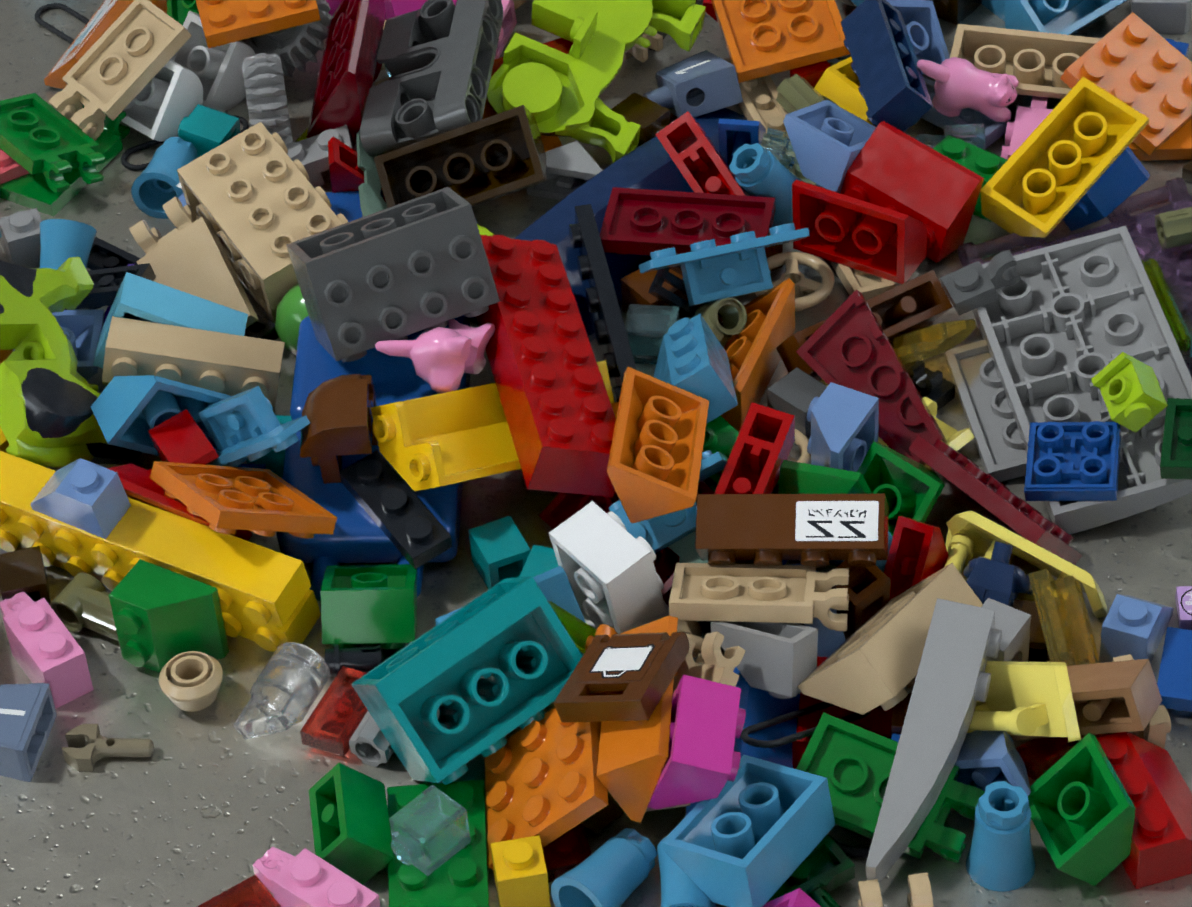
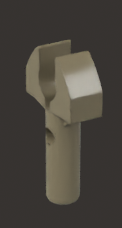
M86 723L65 733L68 747H62L65 762L79 772H93L96 761L103 757L149 758L154 753V743L151 739L104 738L100 733L98 724Z

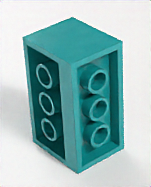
M532 576L505 578L351 685L412 780L431 783L442 781L444 785H447L460 778L469 770L466 763L480 753L483 757H487L506 745L508 741L505 736L518 726L523 730L532 721L536 720L539 722L542 720L545 714L543 709L556 700L583 656ZM439 708V718L437 719V711Z

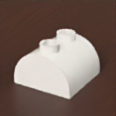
M189 11L183 26L192 36L170 60L191 70L199 77L203 87V106L220 112L228 111L237 106L246 97L242 63L244 58L254 57L255 52L241 40L208 48L199 14Z
M169 60L123 110L127 115L121 122L156 141L164 142L170 137H178V127L182 119L188 117L198 104L202 105L203 87L199 77L191 70Z

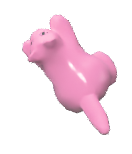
M957 57L945 59L941 64L923 59L917 62V67L923 74L935 79V95L932 99V104L940 114L947 117H956L960 115L963 109L970 108L979 111L995 122H1007L1011 119V112L1006 106L1013 103L1017 97L1015 88L1018 86L1019 81L1016 76L980 70L968 60Z
M455 319L448 320L449 328L437 327L421 334L416 340L378 341L375 344V348L377 351L389 356L410 358L416 374L425 380L432 390L441 394L456 391L459 388L464 373L478 375L483 370L486 364V359L484 358L485 348L494 334L495 325L493 323H486L480 327L472 328L469 325L461 324Z

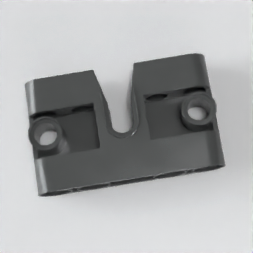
M427 0L419 10L387 19L377 62L379 64L384 63L392 77L369 89L360 126L362 146L369 156L382 155L482 120L503 21V5L501 0H457L456 6L452 0Z

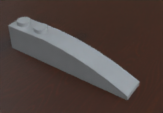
M937 598L865 865L867 880L878 879L880 883L908 847L936 803L957 761L971 724L977 701L986 702L991 682V673H986L985 668L988 657L997 658L1002 639V630L995 629V610Z

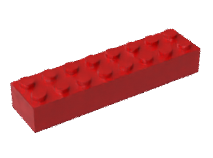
M480 235L500 302L489 305L487 312L475 317L478 327L486 323H493L495 325L494 334L485 350L527 489L613 497L615 488L608 476L607 467L616 417L557 245L544 240L527 241L511 239L504 235Z

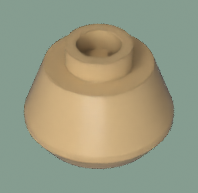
M198 651L183 652L171 658L164 665L159 674V685L162 692L177 708L190 712L199 711L207 708L215 701L222 683L223 670L220 663L208 654Z

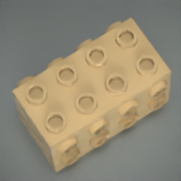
M259 122L177 169L186 203L192 207L196 220L203 216L211 222L238 279L271 322L276 323L277 305L286 292L298 283L286 244L348 223V220L342 213L335 215L331 210L330 200L320 186L314 188L311 185L309 175L298 159L294 161L290 159L287 155V147L279 134L276 132L270 134L266 127Z

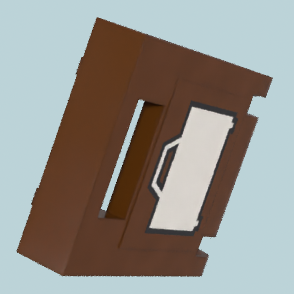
M667 632L614 634L611 638L608 635H596L554 701L561 722L649 720L689 652V640L686 633L673 632L671 636ZM624 691L622 695L591 696L590 692Z

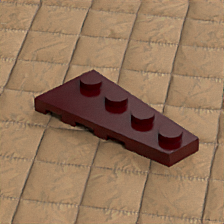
M856 289L796 353L828 385L832 382L879 398L878 436L890 449L925 465V462L908 450L917 436H921L931 444H934L938 438L945 443L948 441L862 293Z

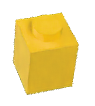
M540 835L490 843L499 906L551 907L548 874Z

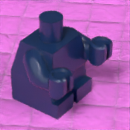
M995 541L991 559L986 557L974 558L965 567L963 575L967 578L966 582L982 604L990 598L1013 607V600L1018 598L1019 593L1034 595L1038 581L1037 577L1026 575L1020 566L1009 564L1013 545Z

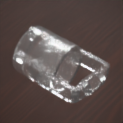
M285 642L278 646L250 690V700L234 722L233 727L243 739L282 732L302 722L329 680L330 671L325 660L316 651L303 644Z

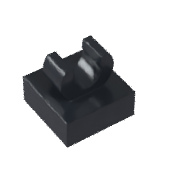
M919 360L907 370L921 397H928L937 403V411L955 398V384L943 378L941 371L936 370L933 372L926 368L924 361Z

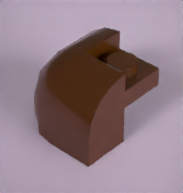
M341 375L324 381L308 394L302 411V417L306 415L310 424L301 429L300 458L311 457L312 466H320L324 484L341 483L339 472L342 470V455L372 454V446L378 445L372 428L373 417L371 407H376L377 402L371 375Z

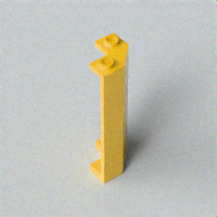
M606 360L599 361L597 365L615 417H617L619 402H614ZM496 383L371 407L373 417L372 428L378 441L380 453L414 491L446 486L521 469Z

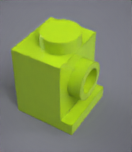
M1125 352L1120 353L1091 379L1093 386L1101 391L1111 420L1135 433L1168 406L1153 368Z

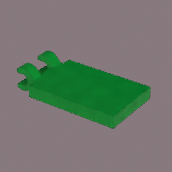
M32 93L0 101V149L30 174L42 172L49 188L53 192L70 189L71 185L65 181L63 173L71 172L72 168L78 167L82 179L87 184L104 180V176L96 169V165L105 163V157L99 152L100 145L40 96Z
M122 111L114 121L107 116L105 117L103 132L95 140L100 145L99 152L105 157V163L96 165L98 172L106 167L123 150L122 139L130 132L129 127L120 124L121 120L127 115L125 111ZM78 167L72 168L71 172L63 173V178L71 185L70 189L53 192L49 188L42 172L33 175L28 173L0 184V198L30 209L37 208L39 212L54 217L87 183L82 179Z
M823 712L796 769L827 778L836 825L873 839L898 742ZM954 765L936 803L904 853L920 859L925 848L929 847L942 858L959 863L966 844H964L966 834L956 829L945 827L944 824L952 808L962 816L975 820V809L979 797L985 792L977 787L956 781L959 776L958 766Z

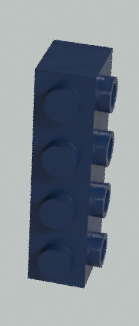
M865 0L841 21L846 38L844 39V45L850 52L853 60L851 67L858 76L861 85L858 89L866 101L868 107L866 115L875 127L882 121H885L905 132L909 127L914 126L933 105L921 70L917 67L918 61L901 12L886 0Z

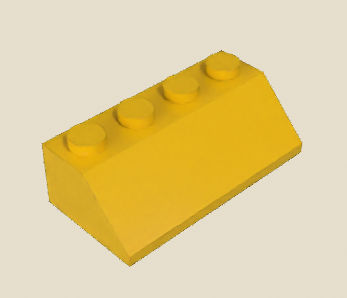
M1082 77L980 190L982 215L1013 236L1046 238L1149 123V118L1090 80Z

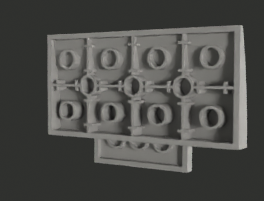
M1126 226L1014 255L1013 257L1017 263L1014 267L1021 280L1011 286L996 289L997 300L972 310L983 340L944 350L946 364L955 384V389L969 428L975 436L974 441L985 472L999 482L1026 475L1031 422H1114L1111 420L1100 389L1093 386L1091 379L1122 352L1153 368L1166 402L1167 398L1192 399V377ZM990 262L981 265L983 268H986ZM1166 408L1136 433L1121 425L1117 501H1044L1051 522L1071 535L1144 512L1192 493V479H1161L1160 461Z

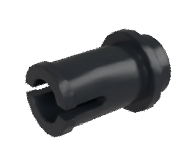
M334 644V649H325L326 677H335V681H340V676L365 675L382 663L380 645L376 647L339 648L338 644Z

